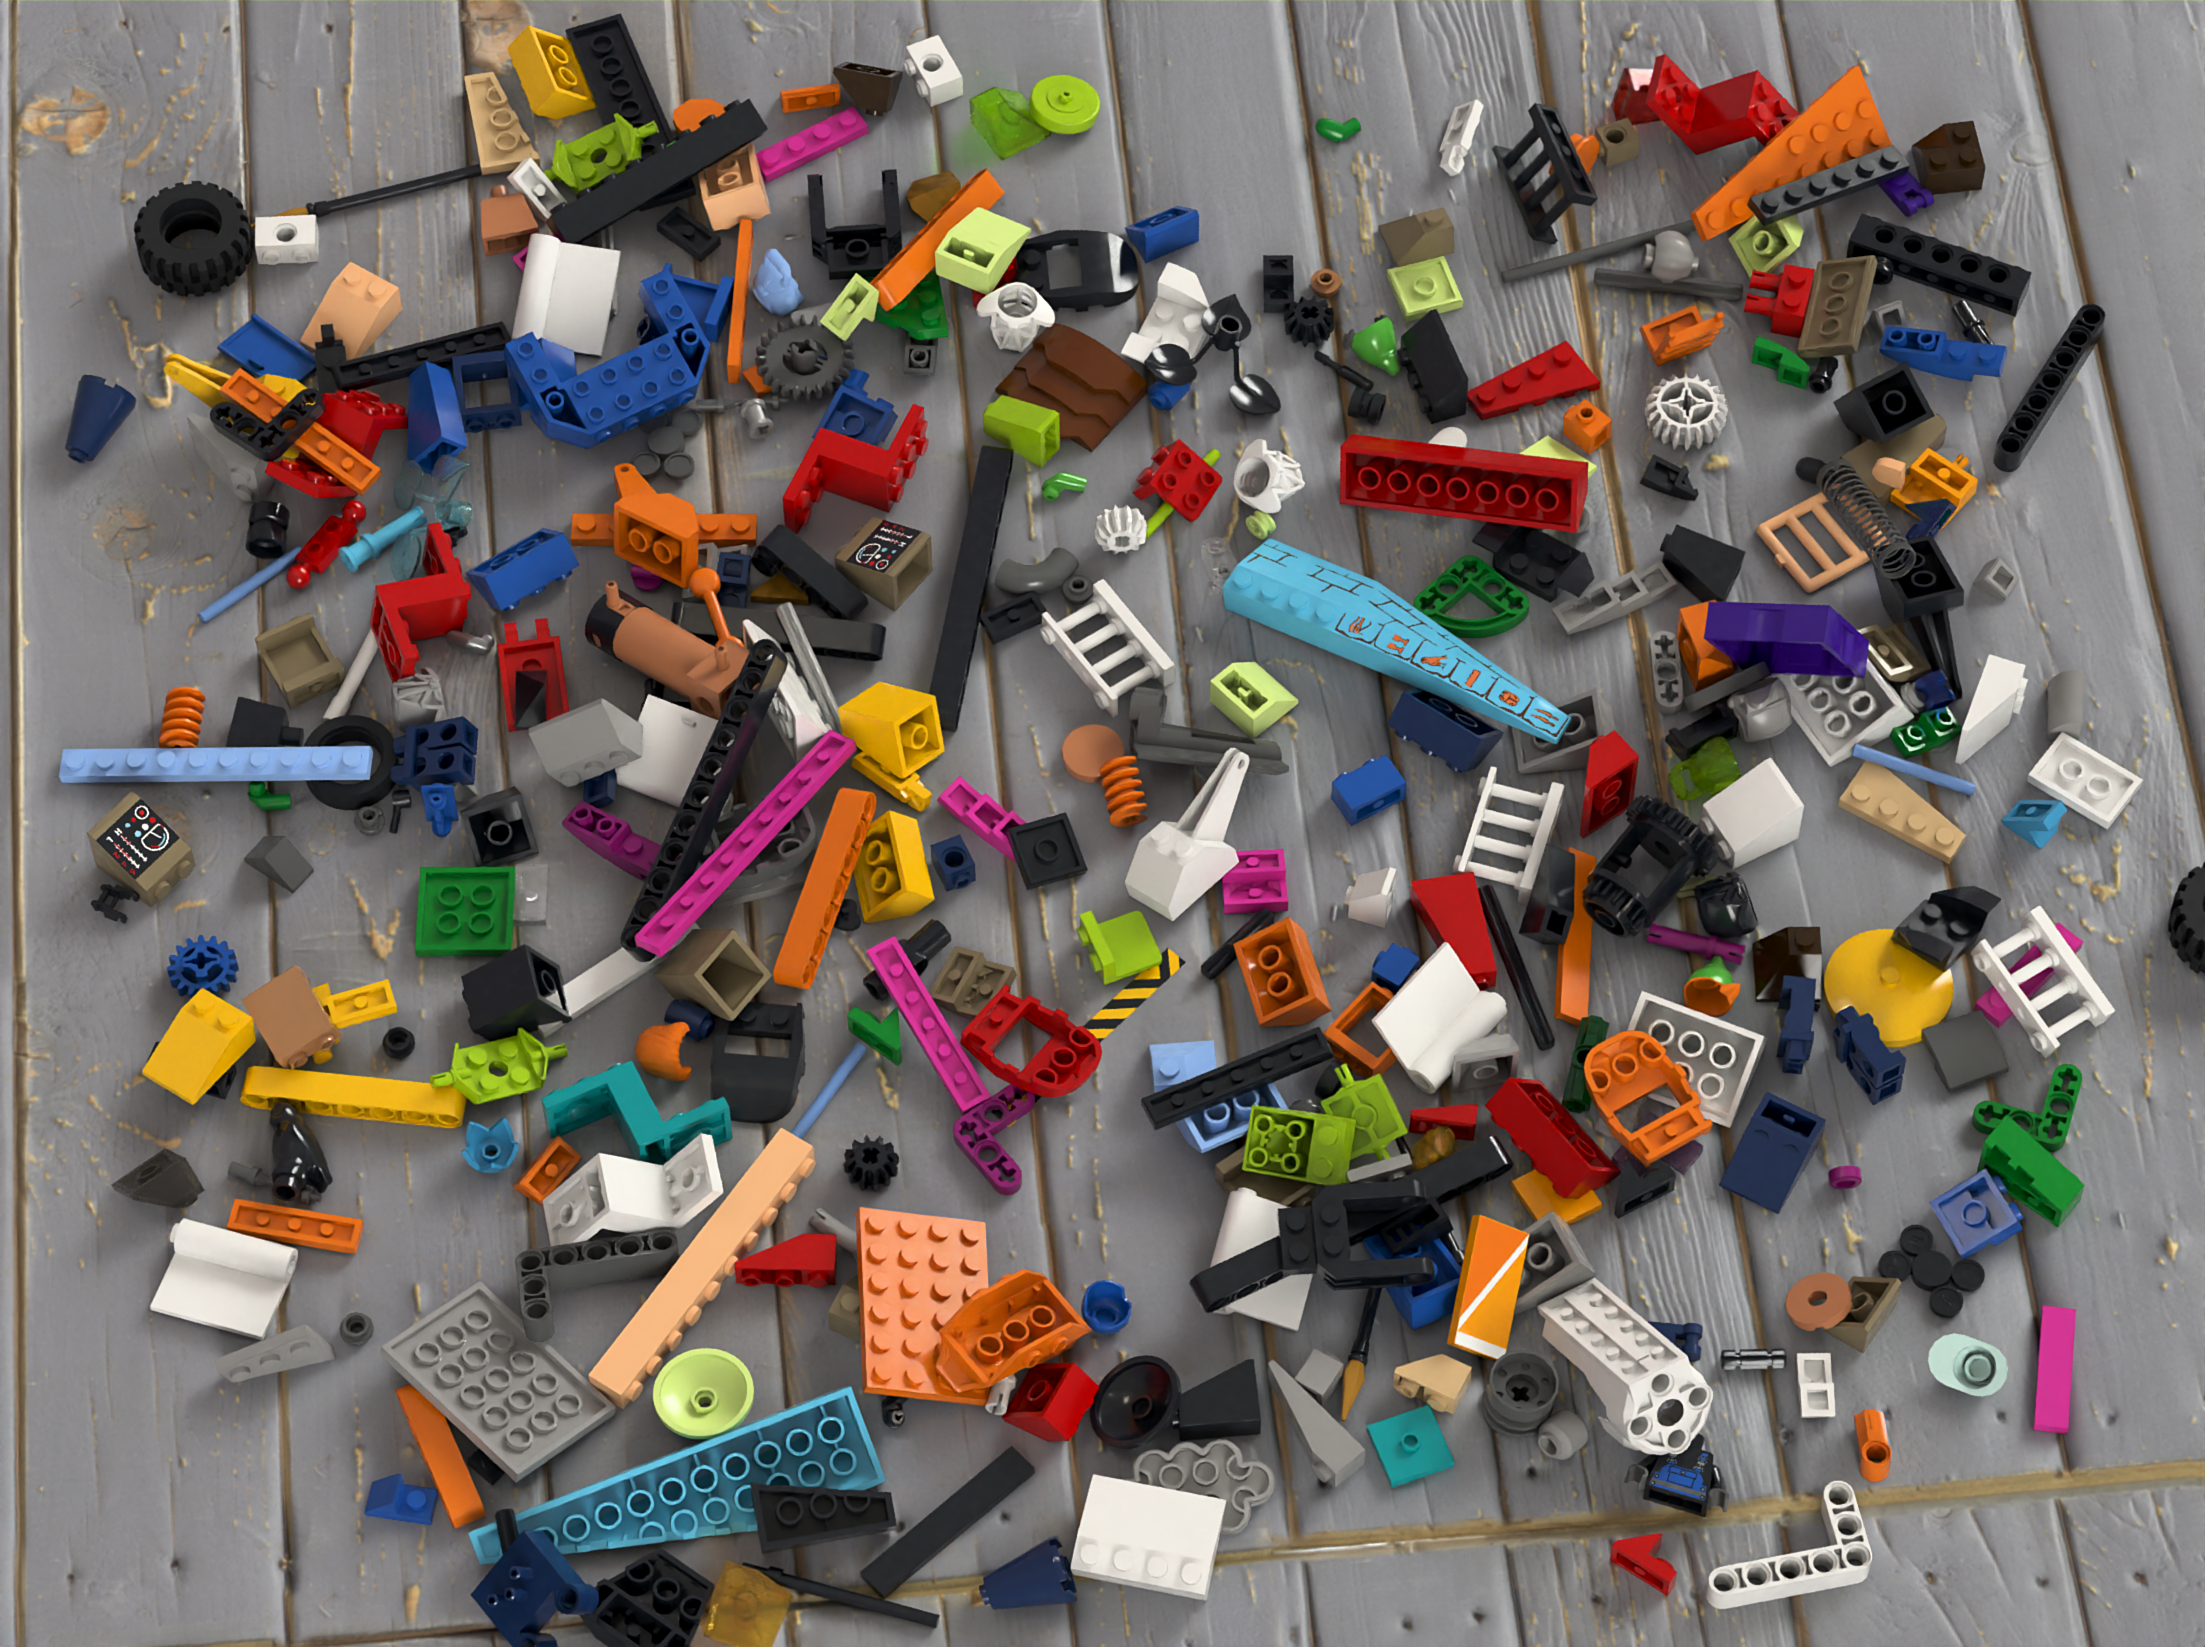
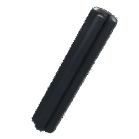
M1266 908L1257 912L1201 965L1202 974L1209 980L1215 979L1237 958L1233 944L1274 924V915Z

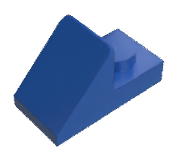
M397 1473L372 1482L364 1513L367 1516L431 1525L439 1496L438 1490L404 1484L402 1474Z

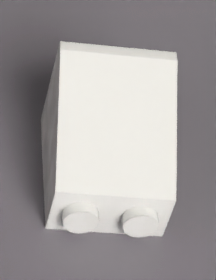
M1768 758L1702 805L1699 825L1702 832L1710 836L1714 841L1719 857L1722 860H1727L1731 868L1735 869L1798 839L1804 804L1772 758Z

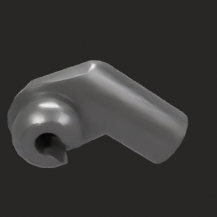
M452 629L446 637L449 645L480 655L490 653L491 648L495 644L494 638L487 633L475 637Z

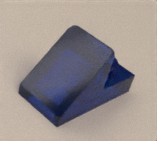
M1948 499L1904 505L1922 519L1919 525L1914 524L1909 529L1905 538L1911 540L1932 535L1934 538L1958 507Z

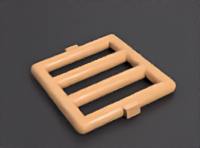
M1835 484L1832 489L1838 488L1841 484ZM1822 492L1767 520L1756 528L1759 537L1775 555V563L1780 569L1786 568L1807 593L1819 589L1871 560L1864 550H1859L1824 508L1823 504L1827 503L1828 500ZM1847 493L1844 496H1842L1840 501L1846 500V498L1849 497L1850 494ZM1852 498L1844 506H1849L1855 500ZM1859 505L1852 506L1848 512L1854 511ZM1866 506L1858 512H1856L1853 515V518L1858 517L1862 512L1867 510ZM1812 511L1850 558L1835 565L1797 518ZM1869 511L1865 516L1859 518L1857 523L1863 522L1872 515ZM1872 519L1863 524L1861 528H1867L1873 523ZM1787 525L1822 567L1824 572L1810 579L1772 532ZM1875 525L1868 529L1866 534H1871L1878 527ZM1879 531L1870 537L1871 540L1876 539L1882 532ZM1884 536L1877 540L1873 546L1880 545L1887 538Z

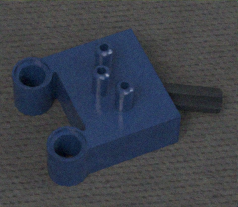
M512 1508L501 1509L495 1513V1519L503 1556L475 1588L471 1596L512 1647H535V1645L536 1647H558L556 1639L551 1634L539 1633V1631L557 1610L566 1615L591 1614L598 1606V1592L592 1585L585 1584L543 1531H522L519 1535L514 1510Z

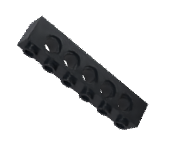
M1861 214L1849 239L1846 258L1869 255L1886 257L1894 263V275L2015 317L2027 294L2032 272L2024 270L2019 266L2006 264L1990 256L1980 255L1964 247L1954 246L1935 237L1926 236L1911 231L1906 227H1900L1865 214Z

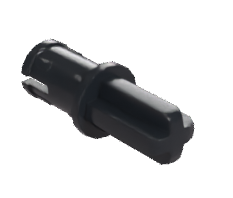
M1961 300L1953 305L1952 311L1963 327L1962 333L1964 337H1968L1973 343L1995 345L1984 328V321L1978 320L1966 301Z

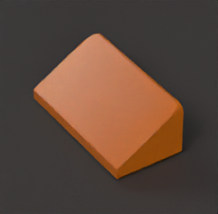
M835 83L781 91L780 102L782 112L789 113L841 105L840 85Z
M558 1135L549 1140L512 1187L543 1206V1200L560 1186L582 1159V1156Z

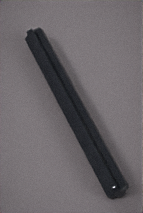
M1489 884L1478 888L1483 913L1537 1047L1542 1051L1551 1049L1554 1046L1555 1038L1495 890Z

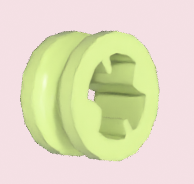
M1259 509L1254 512V515L1246 518V525L1249 531L1260 540H1264L1268 533H1272L1276 529L1272 517Z

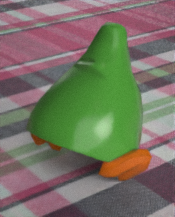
M1714 956L1705 967L1696 970L1686 980L1683 989L1684 1007L1711 1017L1723 1016L1733 1008L1734 1000L1740 993L1741 984L1734 983L1731 973L1724 966L1722 957Z

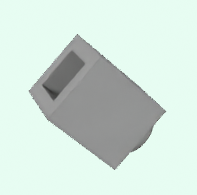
M1314 1349L1294 1380L1324 1408L1343 1379L1344 1364L1335 1355Z

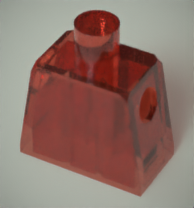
M1623 69L1611 103L1616 121L1627 117L1632 125L1662 121L1645 103L1653 70Z

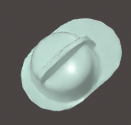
M1955 1333L1944 1335L1934 1342L1929 1351L1928 1363L1934 1377L1946 1386L1970 1395L1981 1397L1992 1395L2001 1389L2007 1379L2008 1366L2006 1358L2001 1351L1991 1344L1972 1337Z

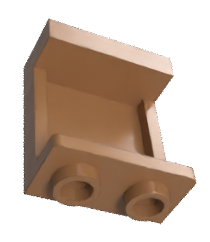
M297 965L292 966L241 999L277 1062L285 1069L301 1067L308 1061L309 1056L317 1051L329 1049L335 1044L336 1039L342 1035L339 1029L334 1026L314 993L307 974Z

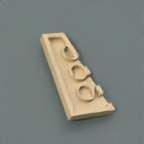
M494 72L464 76L482 175L515 170L526 158H532L538 166H541L540 158L531 146L528 135L523 131L515 111L510 107L508 98Z
M1866 760L1839 799V807L1947 864L1951 863L1965 842L1966 834L1890 770L1879 764Z

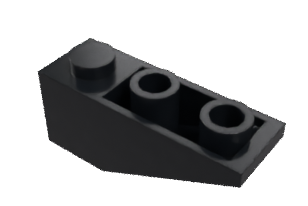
M1546 843L1519 934L1544 945L1565 944L1574 916L1575 854L1553 844Z

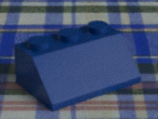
M542 528L465 573L491 608L509 611L520 604L519 600L527 595L535 596L543 592L547 588L546 584L553 580L561 581L569 577L573 573L572 569L579 566V563L563 532Z

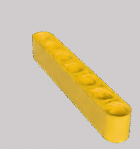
M252 1066L246 1070L240 1101L244 1105L256 1109L272 1110L275 1104L288 1102L295 1105L300 1113L457 1128L462 1125L467 1098L456 1088L452 1089L451 1085L433 1089L431 1083Z

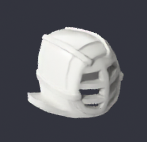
M1021 282L1007 284L986 295L980 300L976 309L979 316L990 317V329L998 348L1001 350L1004 348L1019 351L1020 353L1032 342L1037 335L1040 325L1051 327L1055 320L1054 312L1049 304L1033 287ZM1010 301H1017V303L1005 304ZM1022 302L1027 303L1031 308L1022 304Z
M1257 439L1246 448L1237 465L1234 475L1235 490L1240 499L1253 509H1259L1264 513H1277L1281 508L1282 501L1288 499L1304 487L1305 482L1302 479L1299 468L1301 465L1280 451L1267 450L1266 440ZM1253 477H1255V479H1254V488H1252V480H1253Z

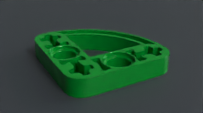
M1466 555L1459 558L1415 597L1413 607L1454 636L1473 639L1498 635L1520 624L1528 616L1529 599L1523 592L1480 558ZM1464 568L1467 570H1471L1473 568L1475 569V573L1469 571L1464 575ZM1445 584H1451L1456 587L1457 591L1453 594H1445L1440 590V587ZM1488 584H1496L1501 590L1496 594H1490L1484 590V587ZM1469 592L1498 613V615L1474 620L1459 619L1444 614ZM1433 603L1432 610L1429 608L1422 610V605L1425 607H1429ZM1518 604L1521 605L1520 609L1516 608L1515 606H1517Z

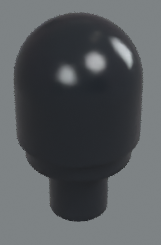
M1804 457L1797 462L1795 471L1801 480L1817 484L1818 473L1827 463L1812 457ZM1829 470L1823 480L1826 481L1835 471ZM1839 472L1832 476L1829 482L1833 483L1838 479Z

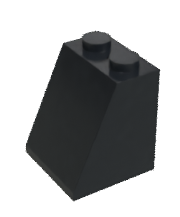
M1906 362L1854 388L1833 402L1848 430L1880 444L1935 416Z
M523 944L461 976L464 987L462 996L468 1005L470 1014L468 1018L469 1026L475 1034H479L490 1042L517 1036L519 1028H523L529 1033L537 1031L540 1025L562 1021L564 1024L572 1021L564 993V982L560 966L527 944ZM556 990L558 991L562 1008L546 999L555 994Z

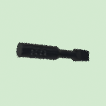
M1318 350L1314 353L1316 360L1324 366L1327 365L1337 371L1342 378L1357 387L1366 389L1367 393L1372 390L1374 382L1346 365L1341 366L1330 359V356Z

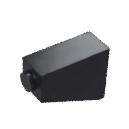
M1676 525L1672 535L1666 533L1660 547V551L1664 552L1662 563L1667 570L1702 603L1711 600L1726 602L1741 570L1746 553L1680 525Z
M1254 1359L1245 1360L1181 1394L1178 1410L1172 1420V1429H1179L1180 1441L1260 1434L1261 1416Z

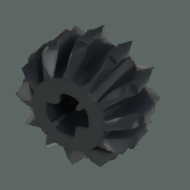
M1301 296L1299 303L1291 301L1289 310H1286L1284 314L1286 335H1291L1293 343L1302 341L1304 347L1311 342L1318 347L1320 340L1328 341L1330 333L1335 329L1333 308L1328 307L1326 300L1317 302L1315 296L1311 300H1306Z
M866 1134L864 1143L854 1140L852 1149H846L844 1154L846 1161L843 1164L844 1172L849 1174L848 1178L851 1185L859 1183V1188L862 1191L869 1185L877 1192L878 1184L880 1183L889 1187L891 1183L890 1178L897 1176L899 1156L894 1152V1146L891 1142L883 1144L881 1136L875 1141H870Z

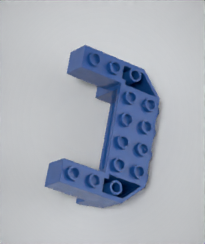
M668 269L642 280L638 293L661 336L562 383L560 382L533 331L505 344L503 357L532 408L531 419L546 437L589 449L695 399L711 345Z

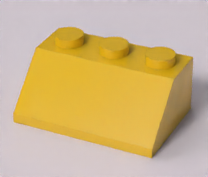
M528 25L507 47L512 59V65L517 71L521 87L526 93L530 109L538 116L558 120L596 108L567 38Z
M891 810L887 811L870 824L853 871L863 919L866 923L912 916L935 900L917 819Z

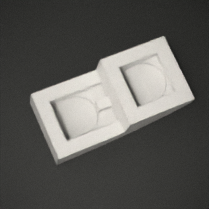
M1797 1353L1796 1371L1801 1418L1835 1417L1831 1353Z

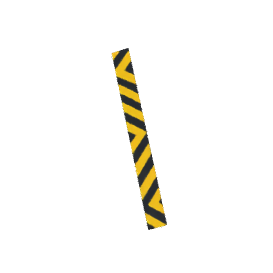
M1167 948L1161 953L1162 963L1159 966L1142 971L1083 1027L1090 1031L1101 1043L1186 962ZM1018 1093L1015 1094V1100L1021 1099L1023 1102L1026 1101V1094L1020 1096ZM1035 1095V1103L1039 1099H1041L1042 1096ZM994 1109L991 1112L998 1119L1003 1117V1113L998 1109ZM1016 1121L1008 1125V1127H1011Z

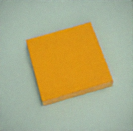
M1536 1169L1511 1182V1188L1534 1222L1553 1211L1565 1220L1568 1225H1571L1602 1209V1203L1593 1189L1579 1199H1564L1553 1190L1551 1180L1547 1176L1540 1174Z

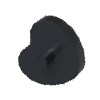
M453 526L443 529L445 534H449L452 547H456V542L468 534L466 526Z
M843 899L834 924L835 928L842 931H854L860 927L861 919L856 913L857 905L854 900Z

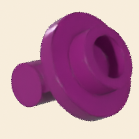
M632 564L631 577L636 588L648 592L656 590L662 585V577Z

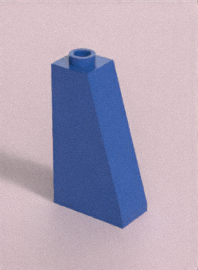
M425 361L409 375L407 466L434 475L467 447V440L451 371Z

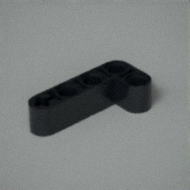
M778 524L757 546L751 558L752 564L760 573L767 577H772L778 571L833 619L853 621L868 605L866 596L855 585L784 525Z

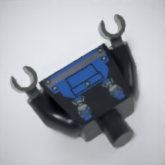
M1699 1433L1691 1441L1689 1447L1680 1454H1650L1638 1464L1629 1466L1624 1482H1637L1639 1490H1643L1645 1485L1644 1500L1702 1517L1706 1516L1707 1510H1711L1712 1506H1720L1723 1512H1727L1729 1494L1721 1470L1713 1464L1714 1455L1702 1450L1705 1438Z

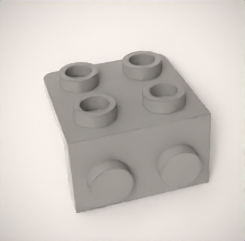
M1394 1139L1386 1147L1391 1156L1389 1159L1385 1160L1384 1158V1160L1378 1162L1375 1153L1362 1154L1350 1160L1349 1170L1346 1171L1345 1184L1396 1181L1412 1173V1161L1408 1153L1401 1155Z

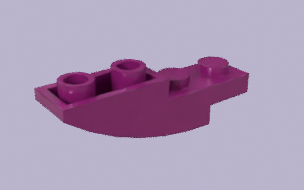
M582 800L562 821L563 827L604 859L642 881L648 876L661 848V845L632 832L629 823ZM678 855L675 861L680 859L681 855Z

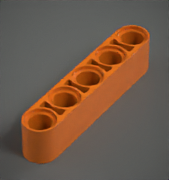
M411 1384L395 1389L400 1406L453 1528L456 1529L486 1517L482 1501L445 1416Z

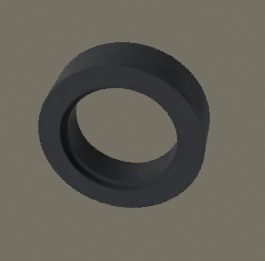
M345 715L330 719L318 726L307 738L304 747L336 746L348 741L364 742L373 746L380 753L381 762L378 769L370 777V780H364L356 784H340L331 780H306L311 793L323 804L340 810H359L362 807H370L378 803L391 792L396 784L391 779V767L399 764V758L393 750L394 738L385 726L365 716Z

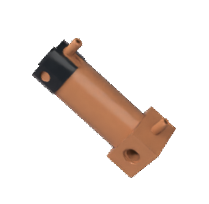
M608 581L605 584L606 594L594 604L588 614L585 624L587 641L621 662L624 661L688 699L692 711L719 720L750 651L730 639L715 648L657 614L652 608L619 590L615 581ZM760 683L756 684L753 689H756ZM745 711L744 713H742L741 716H740V718H742L743 716H745V714L747 713V711Z

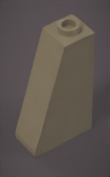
M1934 411V417L1882 444L1869 439L1840 456L1841 460L1850 462L1883 509L1890 502V494L1895 488L1875 479L1872 469L1879 458L1887 457L1904 462L1906 477L1909 474L1910 466L1927 448L1937 452L1944 444L1947 426L1943 417ZM1840 465L1838 470L1849 467ZM1850 470L1840 471L1839 476L1850 473ZM1849 476L1843 477L1842 479L1844 481H1847ZM1859 487L1853 488V492H1857ZM1858 493L1857 496L1860 498L1863 493ZM1864 498L1861 501L1865 503L1867 499Z

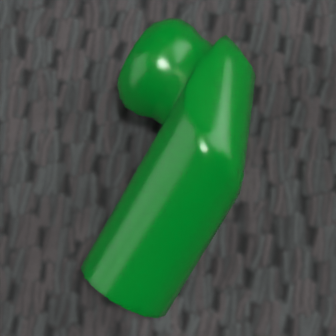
M1321 118L1316 122L1315 129L1322 137L1334 142H1340L1361 131V125L1356 118H1352L1343 124L1332 119Z

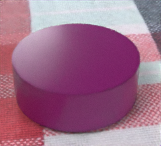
M1856 1166L1833 1168L1828 1172L1829 1185L1835 1189L1854 1188L1862 1182L1861 1169Z

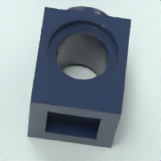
M960 834L931 845V862L946 892L955 888H965L971 882L976 881L975 863ZM958 864L960 866L950 867L949 865Z

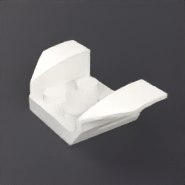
M1170 262L1167 263L1158 280V296L1139 333L1131 332L1121 351L1122 355L1144 363L1152 350L1163 344H1175L1184 348L1189 353L1190 359L1197 355L1207 335L1201 325V318L1206 309L1209 308V304L1195 273Z

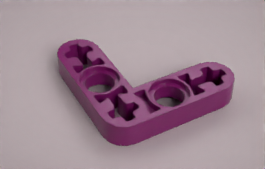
M1012 1084L960 1117L953 1126L956 1145L992 1187L1003 1195H1012L1020 1190L1022 1186V1171L993 1136L1030 1112L1035 1104V1094L1022 1090ZM1018 1093L1020 1096L1026 1094V1101L1023 1102L1021 1099L1015 1100V1094ZM991 1109H998L1003 1113V1117L998 1121H990L985 1117V1114ZM963 1129L967 1131L974 1129V1139L977 1141L975 1146L974 1140L968 1134L962 1136ZM985 1149L993 1150L997 1154L996 1158L990 1162L982 1161L978 1155ZM1000 1166L1002 1172L1007 1177L1013 1175V1182L1010 1183L1008 1180L1002 1181L1001 1172L998 1169Z

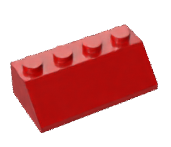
M1509 1077L1485 1104V1107L1492 1114V1121L1500 1128L1506 1129L1512 1136L1511 1142L1513 1145L1529 1155L1533 1160L1531 1162L1532 1166L1540 1174L1547 1176L1551 1180L1553 1190L1562 1198L1579 1199L1592 1189L1596 1191L1621 1174L1618 1167L1540 1080Z

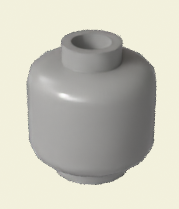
M1559 1410L1539 1427L1538 1443L1541 1450L1547 1456L1560 1460L1568 1459L1587 1443L1588 1431L1586 1423L1580 1415L1572 1411Z

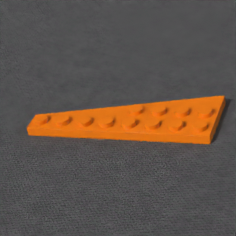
M1859 65L1848 68L1847 72L1829 85L1828 89L1819 98L1814 99L1805 111L1797 118L1791 120L1757 155L1752 156L1741 170L1728 178V181L1717 192L1712 193L1690 213L1701 242L1707 241L1752 218L1754 213L1747 206L1750 197L1892 145Z

